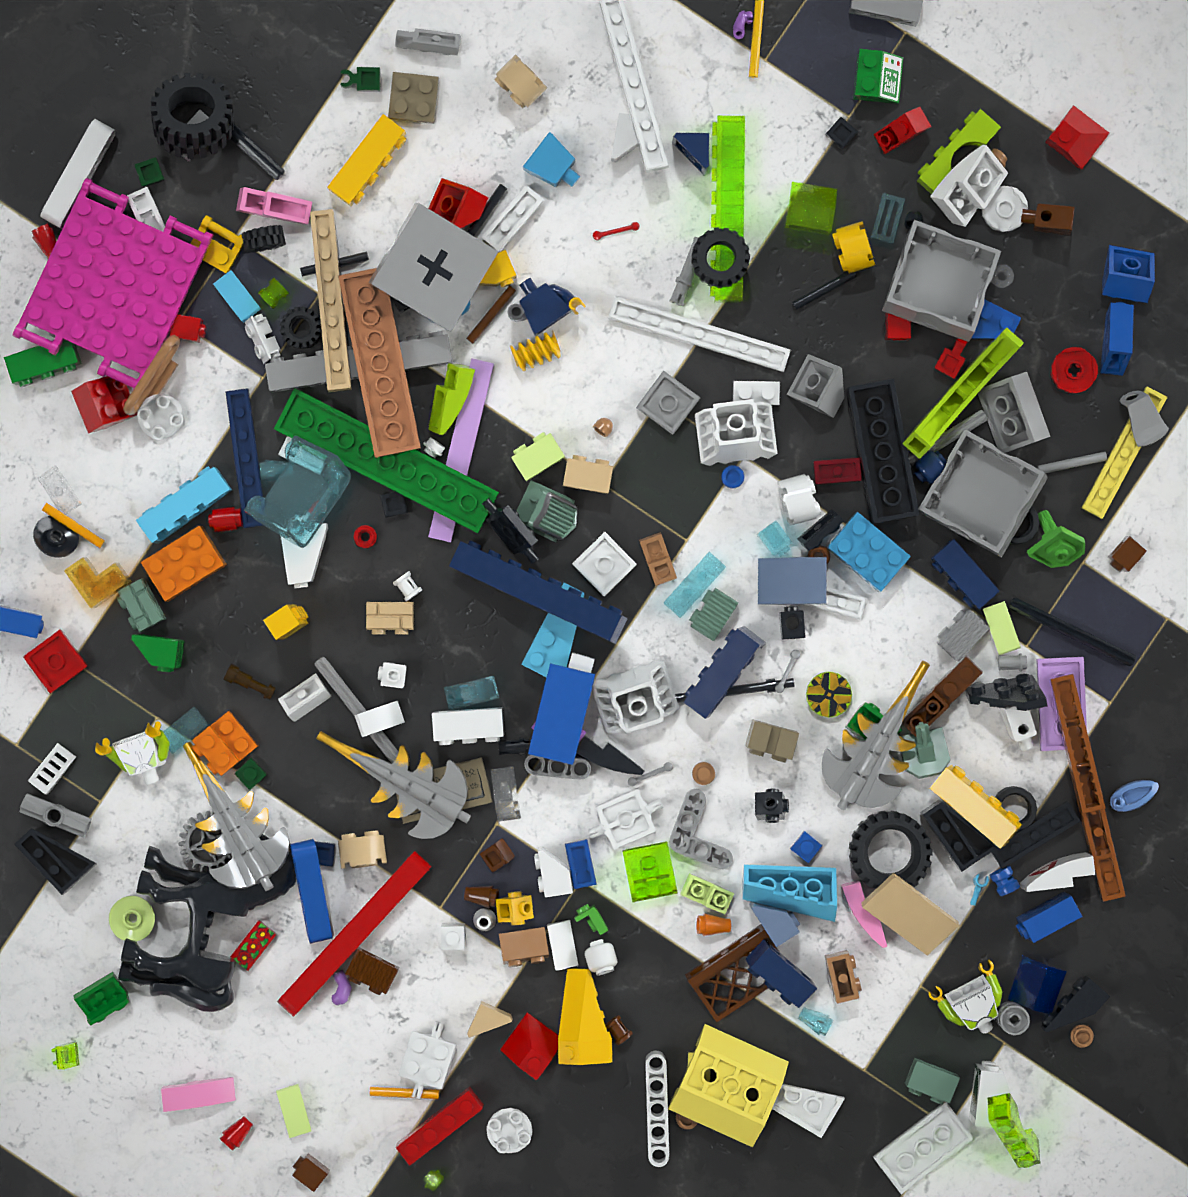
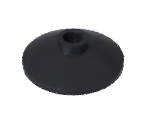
M46 516L35 525L33 539L38 549L44 554L55 558H62L75 551L79 543V534L53 517Z

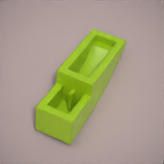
M448 363L444 385H436L428 430L444 435L449 429L468 396L475 369L462 364Z

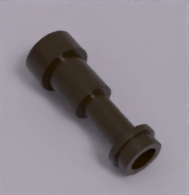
M231 663L224 676V681L231 684L234 682L246 689L249 687L264 694V699H271L276 687L272 686V684L268 687L254 680L253 676L239 670L240 667Z

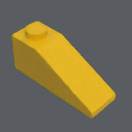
M506 250L496 255L480 282V286L496 287L501 285V288H504L514 283L513 279L517 278V275Z

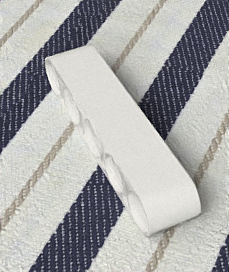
M97 119L91 122L41 212V218L59 228L64 227L86 178L91 179L115 136L116 130Z
M655 1050L648 1053L645 1060L648 1157L652 1165L662 1167L669 1160L667 1064L664 1054ZM654 1057H659L662 1060V1065L658 1068H653L649 1064L650 1060ZM655 1080H659L663 1083V1087L658 1091H654L651 1089L650 1084ZM659 1103L664 1109L661 1113L655 1114L651 1111L652 1105ZM659 1126L664 1129V1133L662 1136L656 1137L651 1133L652 1129ZM658 1149L665 1153V1156L659 1160L652 1156V1153Z

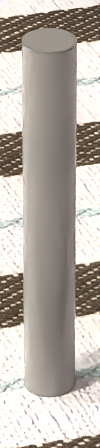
M1100 452L1039 465L1038 469L1045 473L1107 461L1106 452Z

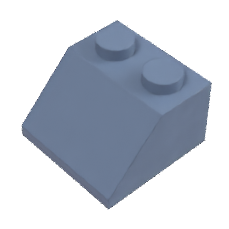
M755 902L749 903L776 947L800 933L797 928L800 923L792 911L787 913L784 909Z

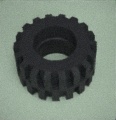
M717 227L714 230L706 231L697 239L691 255V264L695 275L699 277L701 282L707 283V286H715L717 288L730 287L732 284L740 281L746 273L750 261L749 247L746 245L745 239L740 237L735 230L730 231L729 228L725 227L724 229ZM715 245L727 246L734 254V263L726 271L714 270L707 262V253Z

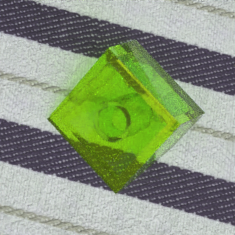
M792 182L784 227L830 235L835 214L837 189Z
M667 841L622 850L632 902L678 893Z

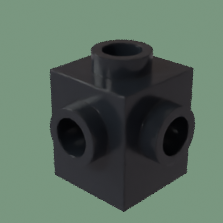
M766 789V792H755V816L757 820H765L767 823H778L779 820H785V813L789 812V799H785L783 792H779V789Z

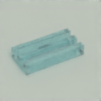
M886 193L882 194L871 234L872 239H878L890 244L894 243L905 202L904 198ZM888 199L890 203L880 235L877 232L885 202ZM896 201L899 204L890 237H887L886 232Z

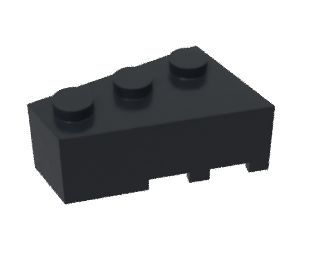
M940 800L920 812L961 872L998 848L997 845L971 823Z
M32 828L14 844L61 895H64L97 865L94 861Z

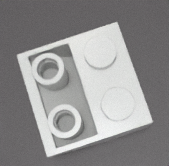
M540 847L538 853L534 856L536 870L541 869L542 875L538 877L539 891L544 892L545 897L573 893L569 865L544 847Z

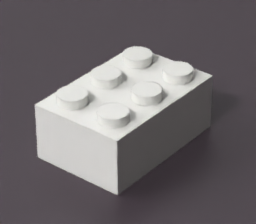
M503 707L436 711L432 713L434 741H439V745H450L454 743V740L462 739V744L476 743L477 738H485V742H496L505 735Z

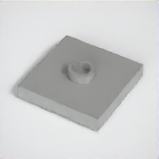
M663 370L636 408L673 435L699 401L700 397Z

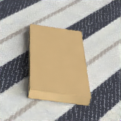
M895 873L890 875L861 903L862 908L927 956L960 926L956 919Z

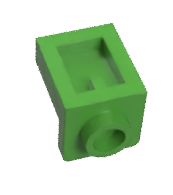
M586 904L576 910L578 913L574 916L576 922L589 915L590 919L587 922L593 932L598 930L601 935L608 931V927L595 905L589 907Z

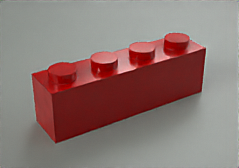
M469 1086L397 1142L395 1148L410 1166L481 1111L484 1104Z

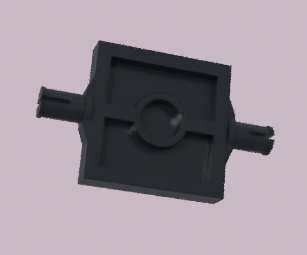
M487 498L482 503L490 513V516L486 518V522L514 555L522 553L531 564L536 562L539 557L531 549V546L538 540L535 538L533 530L525 526L515 509L510 508L509 505L502 509L497 508L490 498Z

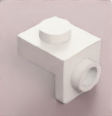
M384 662L383 667L379 666L378 680H381V686L403 688L407 667L405 665Z

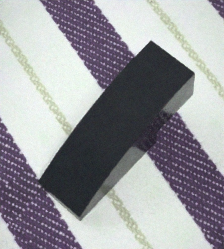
M585 735L579 741L576 753L601 767L627 774L642 775L645 772L644 769L609 742L602 749Z

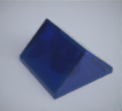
M1022 956L1007 999L1029 1009L1049 1014V1012L1053 1011L1067 971Z

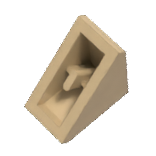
M481 1001L467 1035L470 1038L508 1024L513 1020L512 1015Z

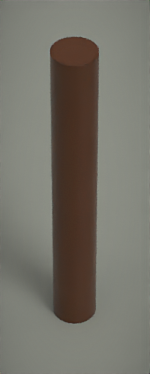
M509 285L468 335L466 339L469 342L475 343L514 295L516 290Z

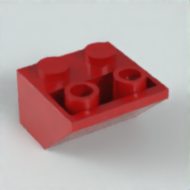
M108 376L85 382L71 391L88 434L106 429L137 416L138 412L128 415L123 410L130 396L127 385Z

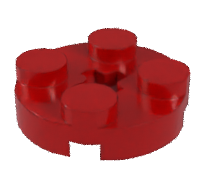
M1080 347L1064 349L1055 356L1051 364L1053 382L1058 389L1067 393L1076 394L1087 390L1098 375L1096 359ZM1071 364H1075L1076 368H1080V372L1076 374V377H1073L1072 373L1068 372V369L1072 366Z

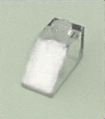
M514 766L491 769L498 822L520 819L521 814Z

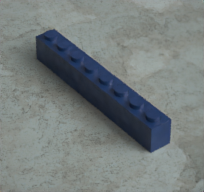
M460 541L449 565L450 567L616 644L627 621V618L621 615L622 610L611 605L609 609L601 606L602 601L592 596H589L587 600L581 597V591L572 587L565 590L560 587L562 583L549 577L548 581L540 578L541 573L529 568L528 572L520 569L522 564L509 559L507 563L500 560L502 555L490 549L487 554L481 551L482 546L469 541L466 544Z

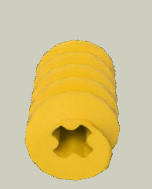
M553 330L552 337L546 332L544 333V340L535 336L534 344L530 339H526V347L521 342H518V350H515L510 345L516 365L523 372L526 371L527 363L531 368H534L535 360L540 365H543V357L549 362L552 361V354L558 359L561 357V350Z

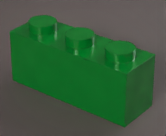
M63 340L56 355L49 353V350L44 347L36 346L4 357L12 384L19 385L20 387L33 384L32 380L40 377L42 380L55 377V372L63 370L64 373L74 371L77 369V365L82 364L76 345L66 340Z

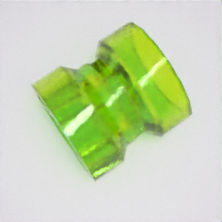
M274 277L269 281L268 287L262 288L257 292L272 309L278 305L280 298H286L290 294Z

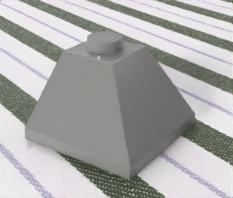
M808 354L787 395L818 412L834 418L844 399L842 368Z

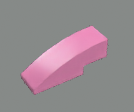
M243 187L240 188L236 211L277 220L308 224L312 201Z
M860 881L842 884L841 888L845 899L857 921L881 947H887L881 921L862 908L861 903L865 898Z
M233 1077L193 1081L186 1084L163 1086L161 1088L163 1112L204 1107L236 1100Z

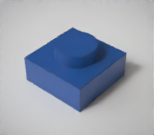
M803 831L790 849L809 863L823 845Z

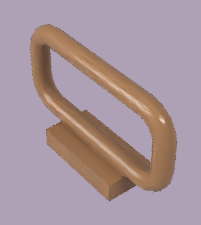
M171 335L163 343L128 397L123 408L125 414H135L146 398L161 393L179 365L171 360L180 345L179 337Z

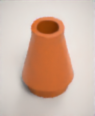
M705 913L703 916L698 915L696 921L697 934L708 936L725 932L730 933L731 919Z

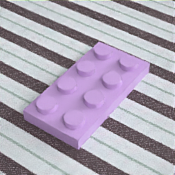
M1084 657L1036 659L1037 683L1046 696L1048 707L1039 708L1040 751L1065 750L1050 679L1073 673L1087 729Z

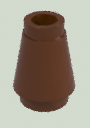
M494 886L465 888L464 900L489 909L496 907V899H499V889L494 888Z

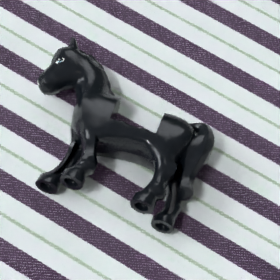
M264 833L259 837L261 841L270 839ZM289 844V854L283 866L269 878L274 887L268 891H265L261 883L244 889L229 888L215 880L209 871L203 873L170 864L165 860L160 849L149 846L144 868L155 870L161 881L175 882L184 886L174 888L163 886L154 880L151 873L142 870L136 893L149 895L154 903L160 905L168 902H186L190 911L188 939L178 955L173 957H157L140 949L136 941L126 938L121 954L122 963L118 980L124 982L131 981L140 986L150 985L151 996L168 995L201 1011L216 1012L230 1006L234 1000L231 979L235 970L236 960L205 951L209 940V934H206V930L212 926L215 912L245 917L248 911L253 910L256 906L264 905L285 895L295 885L297 880L291 846ZM224 988L223 994L217 993L218 991Z

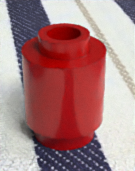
M241 508L212 509V514H208L209 526L214 528L215 532L237 530L238 527H243Z

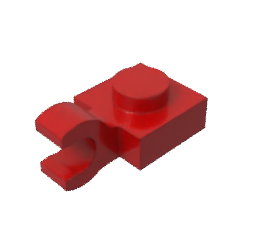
M957 338L952 350L944 348L934 369L955 379L966 359L960 356L967 341Z

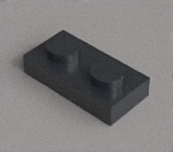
M831 509L798 537L797 540L808 551L815 549L821 545L826 536L836 532L844 521Z

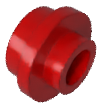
M367 525L358 527L354 533V541L361 548H370L377 540L376 531ZM365 532L370 535L368 541L361 539V535Z

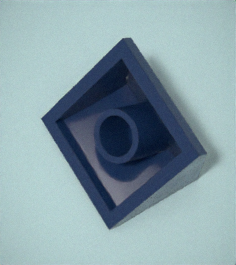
M676 133L673 136L672 144L705 175L709 168V133Z

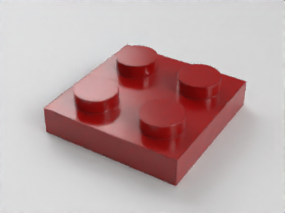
M61 629L23 656L50 694L88 667L87 663Z

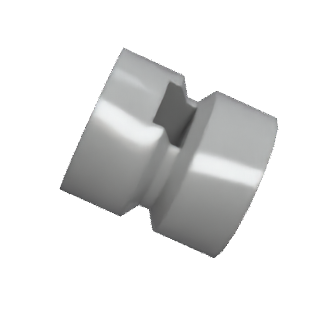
M1008 1001L998 1007L996 1021L1005 1032L1011 1035H1020L1027 1030L1030 1023L1029 1014L1020 1004Z

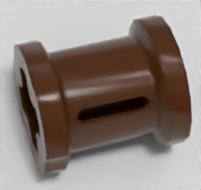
M619 1015L605 1024L606 1030L616 1040L615 1044L617 1046L633 1034L621 1022Z

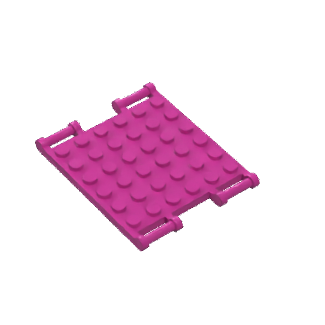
M86 178L22 317L14 329L13 337L23 338L44 347L53 355L58 353L63 340L71 342L104 357L97 371L98 375L102 377L106 375L133 387L134 390L165 342L174 319L211 243L213 234L196 230L177 221V218L173 216L168 218L165 229L162 232L123 214L129 200L128 196L124 194L118 195L94 184L93 180ZM89 192L116 203L115 210L87 198ZM173 230L201 241L199 248L171 236ZM30 324L56 337L53 341H50L26 330V327ZM112 361L140 373L139 378L135 379L111 368Z

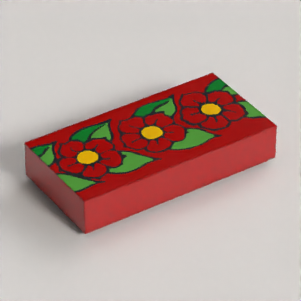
M258 920L230 957L249 971L277 933Z

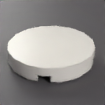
M1000 186L985 210L982 209V216L986 224L994 230L1000 232L1013 231L1021 226L1022 209H1028V202L1024 194L1017 188Z

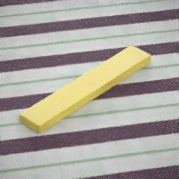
M1145 387L1143 392L1150 396L1159 413L1167 397L1149 387ZM1130 418L1081 507L1100 519H1103L1141 448L1137 446L1134 440Z

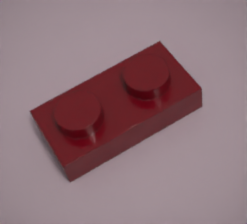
M860 458L813 461L815 484L862 481Z

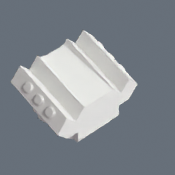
M753 399L713 404V408L703 409L695 414L701 464L711 466L717 462L727 464L741 460L754 461L759 457L769 459L778 454L771 404L765 402L754 403Z
M654 660L648 666L639 665L632 670L612 674L607 679H597L592 686L605 731L608 733H617L624 730L626 734L663 722V717L672 715L679 709L664 661Z

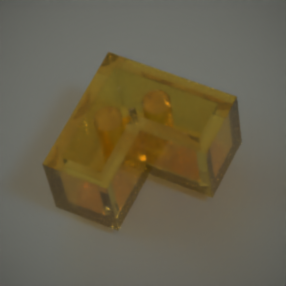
M82 557L64 570L90 608L98 607L118 593L119 590L133 582L120 563L112 564L99 574L86 557Z

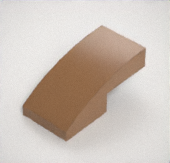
M661 532L640 539L639 542L655 586L676 579L677 576Z

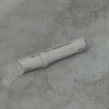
M694 237L681 274L675 280L677 284L669 300L673 304L675 302L676 305L683 306L688 290L694 284L692 280L695 273L691 264V255L699 237Z

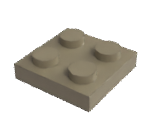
M393 72L388 118L434 124L439 77Z

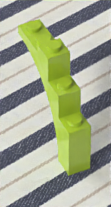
M1006 327L971 363L962 376L924 416L902 444L920 459L1024 342Z

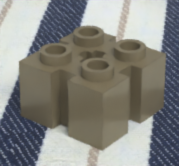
M752 719L745 746L750 748L749 752L751 754L763 757L764 753L772 754L771 758L773 760L786 763L787 759H793L799 733Z

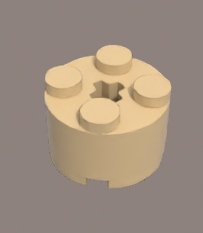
M516 54L496 73L497 77L494 79L507 92L509 90L512 92L510 97L522 108L525 106L529 107L547 89V86Z
M378 831L364 832L365 836L356 837L355 834L341 835L342 840L338 841L341 869H346V864H350L352 868L378 865V860H382V864H386L384 835H379Z

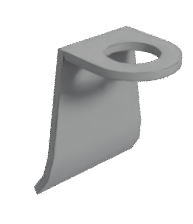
M1132 391L1120 398V403L1128 407L1132 433L1138 447L1152 444L1166 435L1169 428L1162 420L1148 394L1142 391ZM1138 395L1135 399L1126 400L1130 396Z

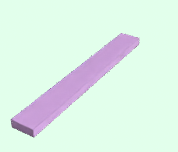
M472 358L469 367L475 369L473 381L463 407L457 416L446 466L466 476L494 367L493 363ZM434 511L428 537L451 542L456 522Z

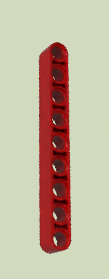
M414 851L277 1000V1003L294 1017L432 866Z

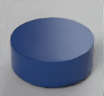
M728 466L723 470L721 480L726 487L731 489L737 488L744 481V472L738 466Z

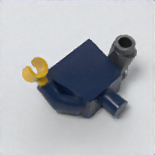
M528 278L519 285L526 296L519 301L520 304L510 305L507 313L512 321L527 320L533 334L537 336L571 313V310L574 314L578 315L579 313L576 311L578 305H582L584 308L586 306L580 298L575 297L567 289L555 284L548 285L547 283L537 288L533 280Z

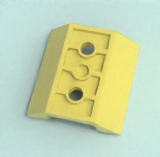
M704 1024L696 1043L695 1052L679 1088L675 1091L668 1110L753 1147L770 1115L783 1084L789 1062ZM707 1069H712L716 1073V1079L711 1083L707 1082L703 1076ZM749 1088H755L758 1091L756 1101L751 1102L747 1099L746 1092Z

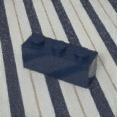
M954 539L950 540L931 557L934 561L932 566L939 574L945 573L949 578L947 583L955 592L958 589L964 595L962 600L970 609L973 607L980 609L999 592L998 588Z
M765 939L745 958L749 965L748 971L756 978L761 976L765 980L764 984L771 991L777 990L780 992L781 999L788 1005L793 1003L797 1008H800L818 989L811 978Z

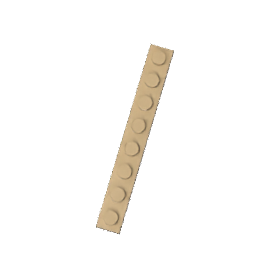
M333 209L310 212L327 390L328 392L352 390L343 298L338 278L340 267Z

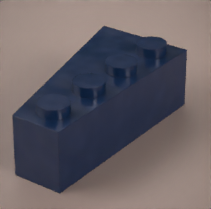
M745 626L737 628L736 631L732 629L725 638L727 643L724 648L721 649L719 647L711 657L714 660L709 668L705 666L698 675L700 678L696 686L692 684L684 694L687 698L683 703L705 719L711 716L727 695L728 688H731L740 678L742 669H745L753 661L756 650L758 648L762 649L766 644L764 640Z

